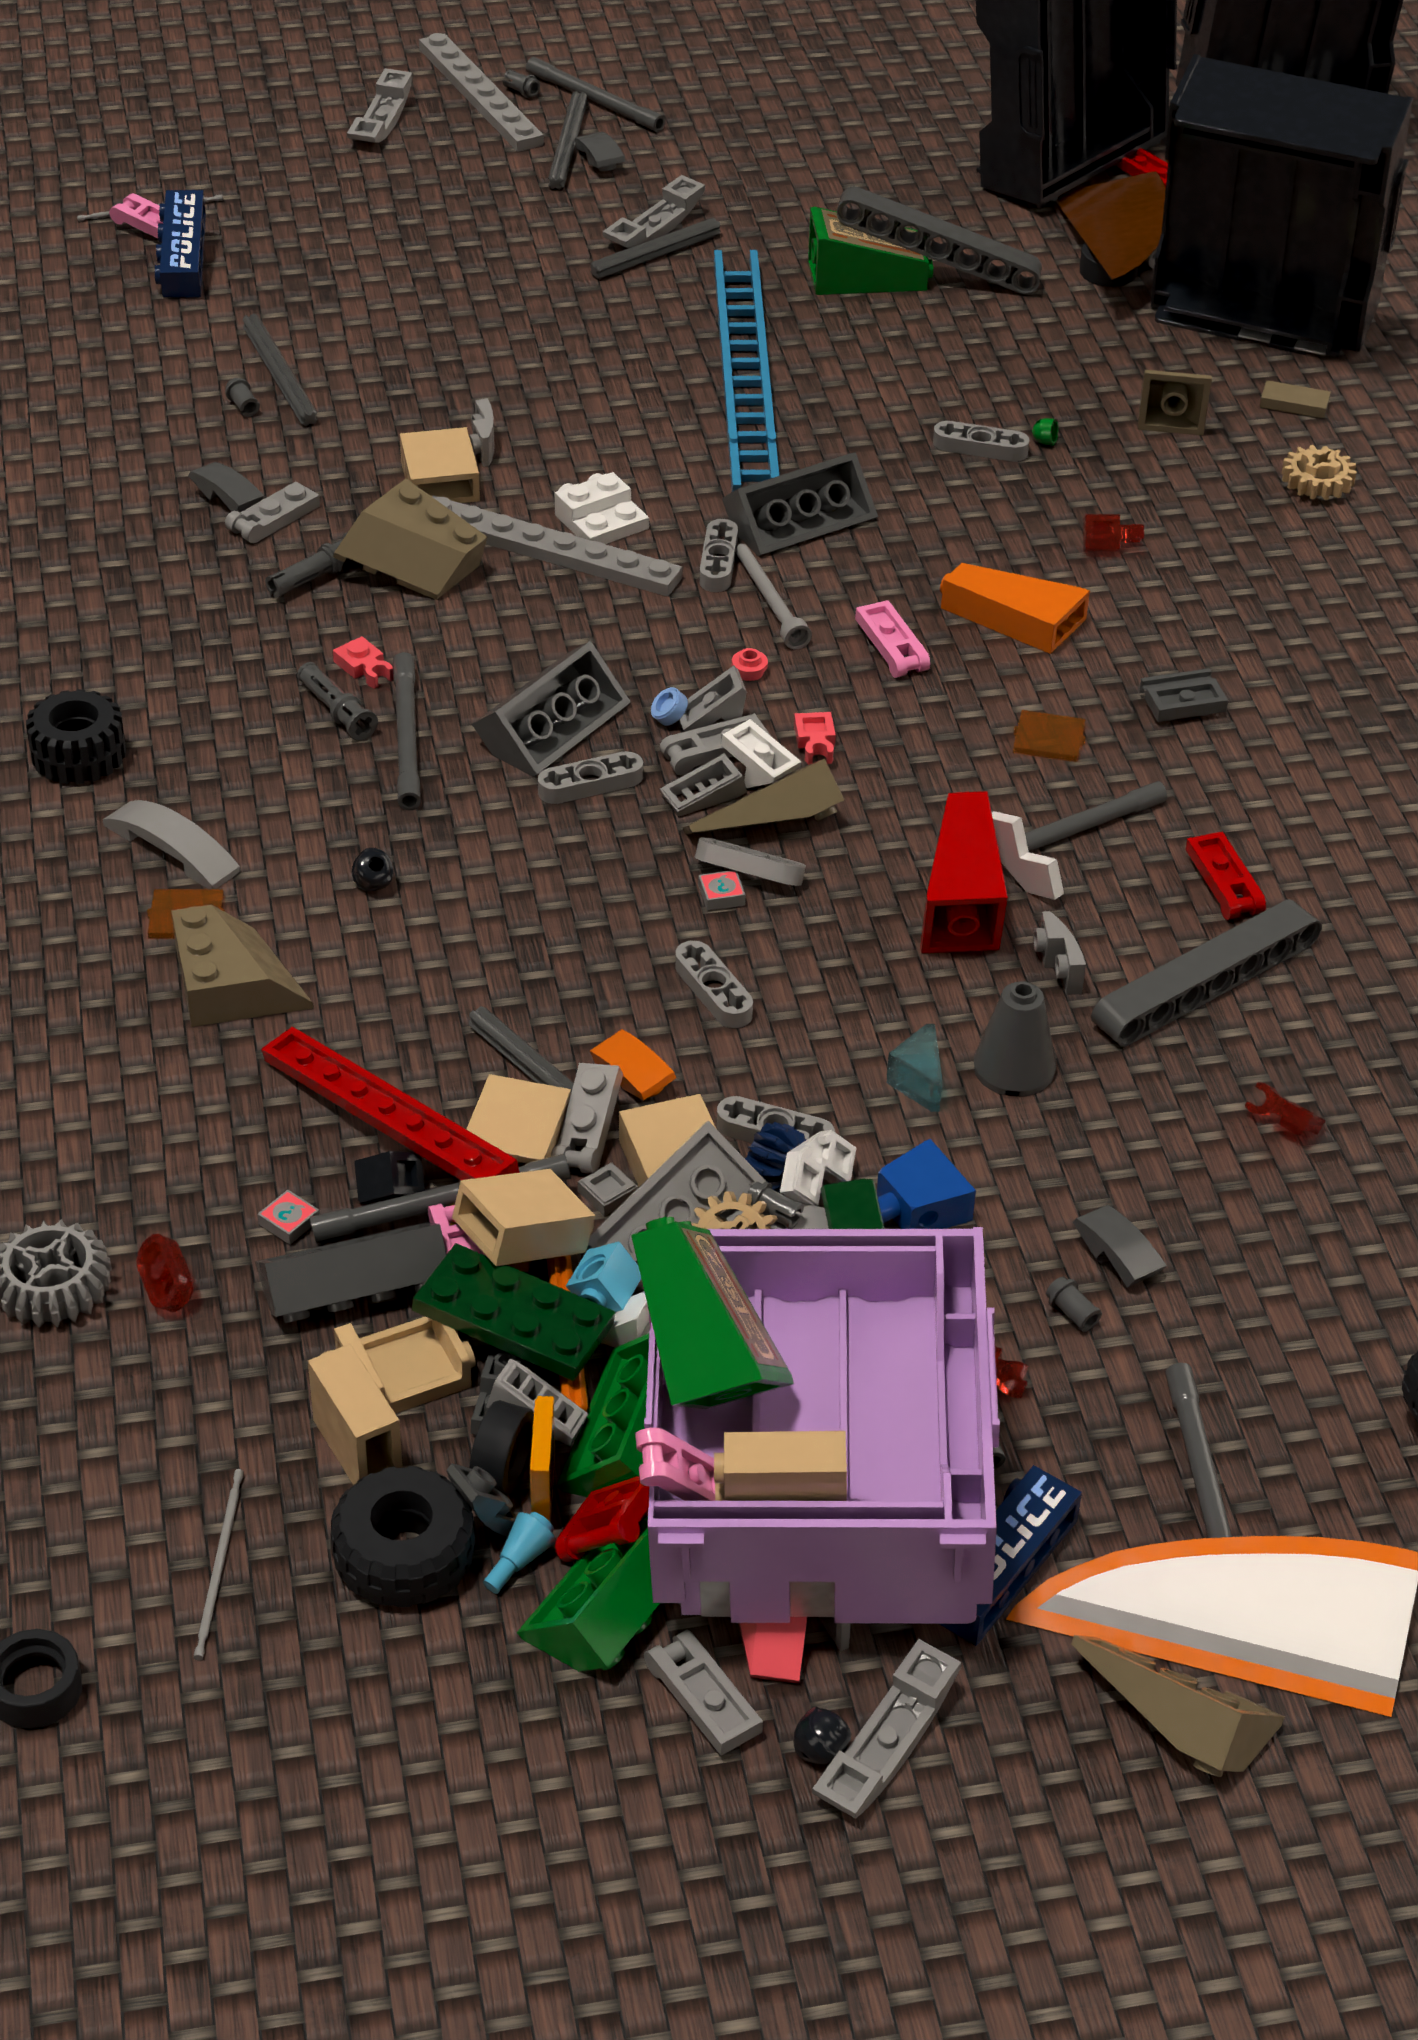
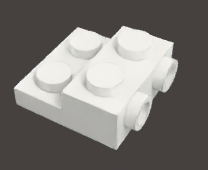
M614 472L603 475L596 473L590 476L586 482L574 485L567 483L562 485L557 492H554L555 516L578 537L608 544L649 529V517L631 501V488Z

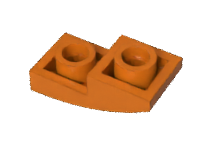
M623 1029L590 1050L595 1064L619 1066L623 1072L622 1089L642 1100L656 1096L666 1085L676 1079L674 1071L653 1050Z

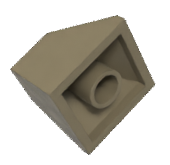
M1145 370L1141 388L1137 430L1203 436L1212 376Z

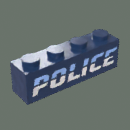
M166 190L165 203H160L159 205L160 222L163 224H158V241L162 244L156 245L157 263L160 265H155V283L161 284L163 297H201L206 226L204 191Z
M1034 1465L1022 1480L1015 1478L1009 1485L1002 1504L996 1510L997 1528L992 1604H977L976 1620L972 1623L939 1625L977 1646L1076 1524L1082 1492Z

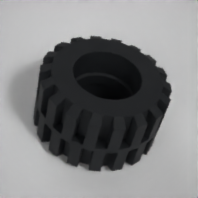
M82 689L70 692L69 690L61 691L60 694L47 696L45 701H38L34 705V709L30 710L27 714L26 728L31 761L33 766L36 767V771L40 775L45 774L47 779L52 781L59 780L60 783L64 784L69 782L83 784L84 781L90 780L93 782L100 780L101 776L112 774L113 768H119L123 763L122 759L126 756V744L122 713L118 704L113 703L112 698L109 696H100V692H85Z

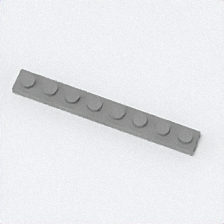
M434 33L427 38L419 39V50L517 152L544 146V135L445 33Z
M432 496L488 537L486 544L667 597L682 579L683 566L672 564L662 559L651 558L637 554L634 551L623 550L599 541L574 536L568 532H560L536 523H529L511 518L508 515L483 510L477 506L455 502L445 497Z

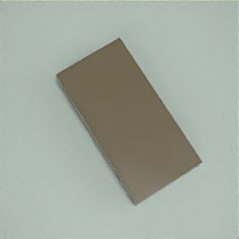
M1266 380L1260 407L1323 419L1325 418L1331 391Z

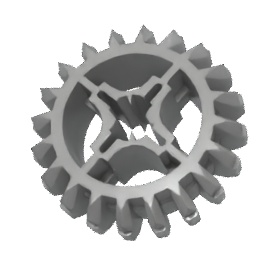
M62 1219L56 1225L48 1226L43 1220L41 1226L34 1229L25 1224L24 1232L21 1235L10 1233L8 1243H0V1307L3 1308L7 1317L16 1316L21 1325L33 1320L38 1328L45 1322L52 1321L58 1328L60 1320L68 1318L75 1323L79 1312L91 1314L93 1304L103 1303L104 1292L109 1290L111 1282L110 1258L107 1257V1250L105 1245H103V1241L97 1239L93 1230L83 1231L79 1223L67 1227ZM20 1278V1279L26 1280V1284L23 1283V1282H21V1281L18 1280V1279Z

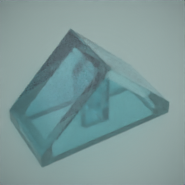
M926 1024L889 1053L886 1083L929 1111L940 1112L942 1074L935 1024Z

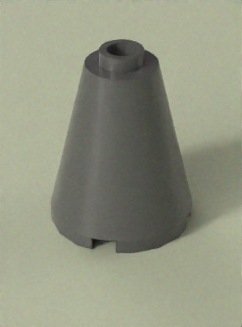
M1020 981L1011 983L1003 989L975 1051L974 1071L975 1076L980 1082L995 1093L1006 1095V1090L1020 1091L1019 1097L1030 1096L1043 1091L1052 1083L1056 1070V1059L1043 992L1034 984Z

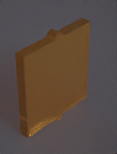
M1022 710L1019 724L1014 727L1013 735L1016 738L1013 753L1078 762L1080 747L1085 745L1086 737L1083 736L1086 719Z
M154 889L152 907L147 910V916L150 919L148 939H175L171 910L212 904L225 912L222 909L223 889Z

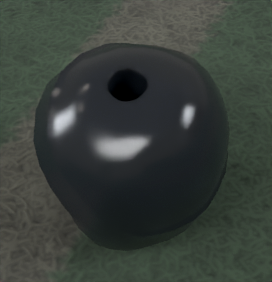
M364 849L353 863V880L358 887L365 891L384 889L393 879V863L390 857L380 849Z
M815 1706L807 1711L798 1722L793 1737L794 1748L797 1755L804 1761L817 1765H827L832 1762L839 1750L842 1752L846 1751L851 1740V1731L848 1724L838 1714Z

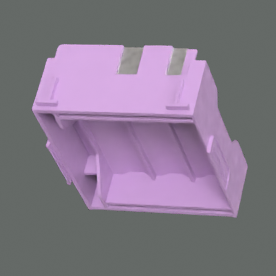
M973 1227V1229H708L791 1372L794 1384L709 1409L671 1406L649 1313L650 1331L644 1429H664L713 1458L714 1453H724V1432L846 1431L847 1501H684L659 1486H649L648 1539L653 1603H681L682 1615L731 1617V1623H790V1617H835V1623L968 1624L976 1620L977 1604H992L997 1528L993 1447H999L1000 1432L994 1338L995 1312L994 1308H987L986 1311L983 1227Z

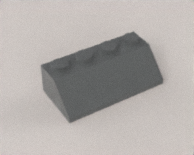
M856 452L736 489L722 498L729 520L735 522L738 526V536L757 556L878 517Z
M589 641L565 654L472 723V726L493 756L531 776H535L626 707L631 701L593 643Z
M425 1222L255 1261L271 1315L275 1317L283 1315L284 1323L311 1317L309 1309L327 1305L328 1312L345 1310L354 1307L353 1299L370 1295L371 1302L388 1300L398 1297L396 1289L411 1285L414 1286L415 1292H418L447 1254L440 1224Z

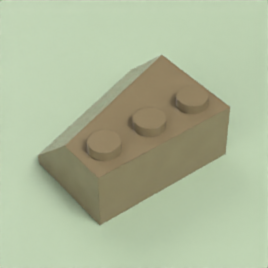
M406 478L361 512L335 550L333 558L343 562L348 558L364 565L363 570L374 575L377 571L395 577L397 584L437 600L480 566L488 537Z
M212 904L171 910L175 946L191 1027L313 1009L311 999L255 928Z

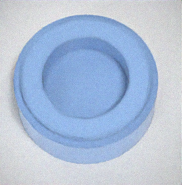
M667 688L655 697L651 706V715L664 726L672 725L685 713L688 705L687 697L677 688Z

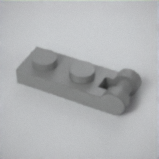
M295 481L242 512L231 511L225 519V527L233 533H241L242 538L254 544L320 507V496Z
M754 713L670 735L660 743V751L666 759L670 760V765L676 774L686 775L695 766L706 764L724 753L728 758L732 757L733 755L721 746L722 735L751 719L766 733L769 734V732Z
M579 1063L558 1144L554 1146L551 1157L565 1154L569 1169L580 1168L582 1173L589 1174L599 1169L623 1077V1072L619 1066ZM576 1146H584L581 1151H575Z
M685 1630L673 1637V1643L664 1648L657 1645L644 1652V1659L650 1672L654 1677L662 1680L721 1756L762 1733L763 1720L691 1631ZM681 1660L686 1662L679 1667L676 1665V1663Z

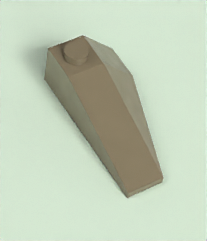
M824 758L683 827V830L687 835L801 820L813 815L816 821H820L836 813L835 805L844 801V798Z
M1074 1635L1071 1645L1177 1750L1195 1758L1193 1766L1205 1773L1222 1777L1224 1771L1244 1772L1282 1726L1285 1716L1227 1690L1225 1693L1206 1687L1198 1690L1196 1689L1198 1679L1193 1676L1166 1668H1160L1158 1673L1154 1671L1156 1662L1097 1637Z

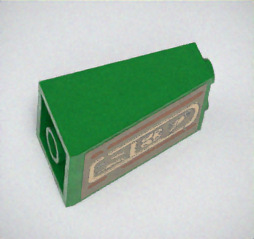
M810 207L808 266L816 295L927 291L928 278L933 277L932 259L846 226L838 219L837 211ZM904 227V228H905L907 231H909V232H916V231H918V230H914V229H910V228Z
M663 1217L647 1222V1230L631 1235L671 1406L709 1409L794 1384L791 1372L710 1230L692 1226L691 1221L676 1222L674 1217Z

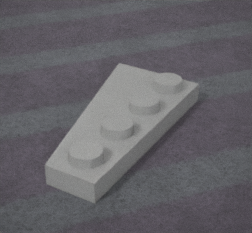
M707 1121L591 1233L587 1248L592 1249L620 1242L631 1257L637 1261L631 1235L647 1230V1222L663 1217H674L676 1222L691 1221V1223H698L700 1218L694 1210L696 1207L709 1210L708 1197L716 1196L723 1203L724 1192L731 1191L734 1192L738 1202L741 1194L748 1193L755 1182L763 1184L767 1181Z

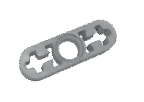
M941 421L934 426L933 445L942 451L1011 462L1022 461L1028 456L1030 439L1023 432L955 421Z
M716 519L707 525L700 564L699 583L704 590L709 592H722L731 586L736 546L738 544V526L731 520ZM715 554H722V555H726V556H713V555H715ZM713 571L719 572L718 575H713Z
M624 751L547 768L538 775V796L544 802L559 804L634 787L643 779V760L636 753ZM587 775H595L600 778L594 780L583 779L582 777Z
M699 838L695 854L696 859L794 886L802 885L806 865L797 861L712 838Z
M686 941L680 944L676 949L675 969L684 982L721 1025L728 1028H742L748 1025L752 1020L753 998L707 944L700 941ZM715 980L722 982L724 985L718 988H711L704 985V983Z
M740 1096L727 1097L720 1101L717 1106L718 1130L725 1136L753 1143L754 1134L761 1132L762 1127L766 1123L777 1122L782 1125L785 1123L797 1128V1131L804 1133L805 1139H809L820 1131L832 1130L835 1132L834 1126L823 1118Z

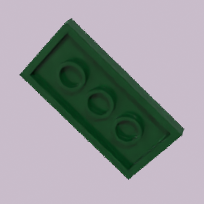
M455 1243L413 1297L412 1311L572 1381L577 1378L614 1325L616 1311L511 1266H495L487 1256Z

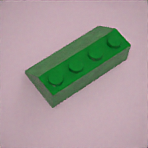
M649 1333L612 1349L588 1407L587 1420L576 1436L556 1486L561 1491L588 1497L592 1491L639 1476V1466L643 1464L642 1452H639L636 1448L635 1434L639 1430L644 1429V1418H646Z
M648 1516L639 1521L640 1535L635 1542L626 1545L613 1543L585 1552L584 1556L577 1560L517 1631L521 1639L579 1672L594 1669L607 1670L616 1665L625 1654L623 1648L633 1636L641 1633L649 1626L652 1621L651 1614L660 1604L653 1603Z

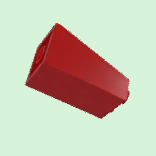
M988 791L948 793L926 895L920 951L921 953L1000 950L1008 896Z

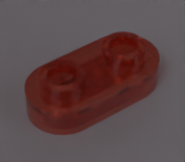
M161 1234L149 1236L142 1243L138 1251L136 1262L138 1272L151 1304L168 1312H177L192 1297L193 1281L180 1247L174 1239Z

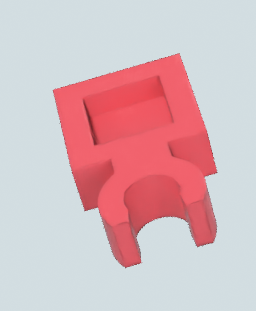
M361 636L333 649V662L354 679L364 675L367 685L371 688L376 689L379 687L378 676L386 677L389 681L394 680L393 666L389 662L384 661V654L364 637Z
M831 712L794 713L798 748H805V762L808 765L812 764L814 755H823L826 757L827 764H832L836 734Z

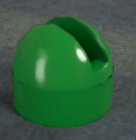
M1043 418L1038 420L1032 429L1033 438L1040 444L1054 446L1058 438L1059 428L1057 419Z

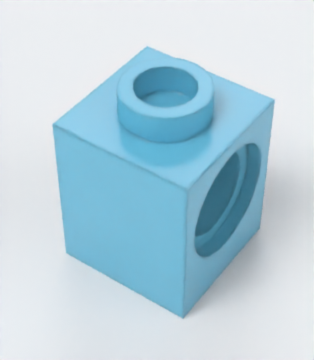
M620 1242L588 1249L566 1284V1288L571 1293L613 1311H621L641 1280L639 1266Z

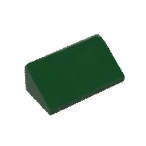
M858 1179L826 1184L821 1187L829 1229H884L873 1179Z

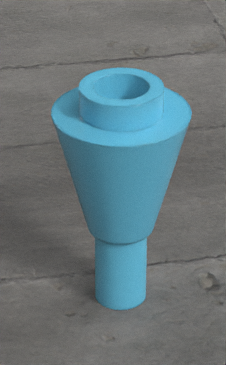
M531 1512L530 1514L518 1513L499 1556L500 1560L483 1581L484 1586L489 1591L498 1594L514 1572L521 1570L555 1544L556 1539L552 1533L554 1527L548 1519L537 1512Z

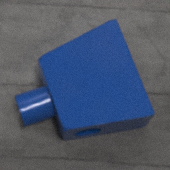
M931 1139L919 1144L879 1171L877 1197L883 1223L893 1219L901 1229H945L973 1220L976 1190Z

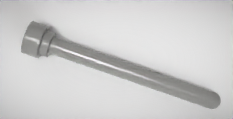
M746 544L737 545L736 555L782 624L780 630L781 638L790 649L796 650L805 647L812 638L811 629L803 619L793 617Z

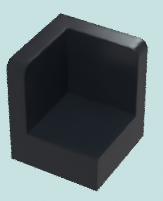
M388 1151L354 1161L357 1194L360 1203H369L388 1197L398 1198L425 1191L422 1157L415 1152Z

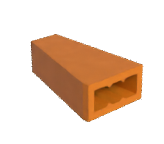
M961 563L951 573H947L940 584V592L942 593L941 609L1049 654L1062 644L1087 618L1090 590L1077 586Z

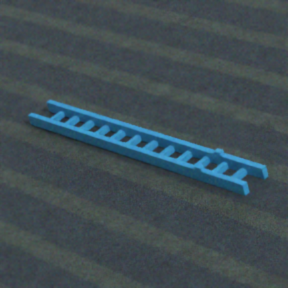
M714 250V273L732 492L741 488V482H761L780 476L758 250H750V271H724L722 250ZM725 282H751L752 288H725ZM726 299H753V305H726ZM727 316H754L755 322H728ZM729 334H756V340H729ZM730 351H758V358H731ZM732 369H759L760 376H732ZM733 387H761V394H734ZM735 405H763V412H735ZM736 424H764L765 431H737ZM738 443H766L767 450H738ZM739 462H768L769 470H740Z

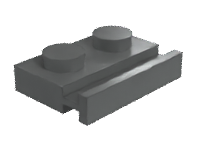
M1210 668L1141 678L1139 690L1141 693H1145V700L1157 722L1227 712L1228 699L1216 678L1211 677L1212 671Z

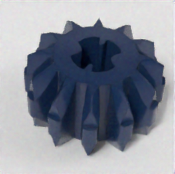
M766 1123L762 1127L761 1132L754 1134V1141L751 1146L747 1147L749 1152L745 1159L767 1182L772 1184L773 1190L780 1193L787 1152L807 1139H805L804 1133L797 1131V1128L788 1124Z

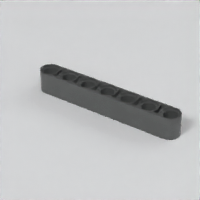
M848 187L841 194L837 207V217L846 226L1018 293L1031 294L1039 287L1042 264L1034 255L860 187ZM854 203L859 209H850L846 204ZM875 215H884L888 220L881 221ZM913 226L918 231L909 232L904 227ZM934 238H943L946 240V243H937L934 241ZM972 249L975 251V254L968 255L962 250ZM1000 260L1004 262L1005 265L996 266L992 263V261ZM1027 271L1032 273L1034 276L1024 277L1023 275H1021V272Z
M1291 899L1285 900L1109 993L1095 1005L1091 1014V1020L1120 1046H1128L1304 951L1319 937L1322 923Z

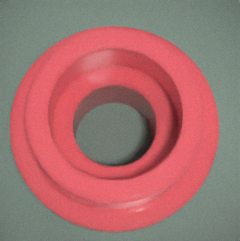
M746 648L733 655L732 666L739 670L742 680L755 681L760 679L766 671L768 659L762 652L753 648Z

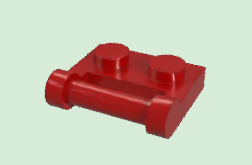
M636 1476L592 1491L557 1537L555 1549L558 1557L564 1562H572L581 1559L587 1551L609 1544L626 1545L635 1542L640 1535L639 1521L648 1516L649 1486L642 1485L640 1477Z

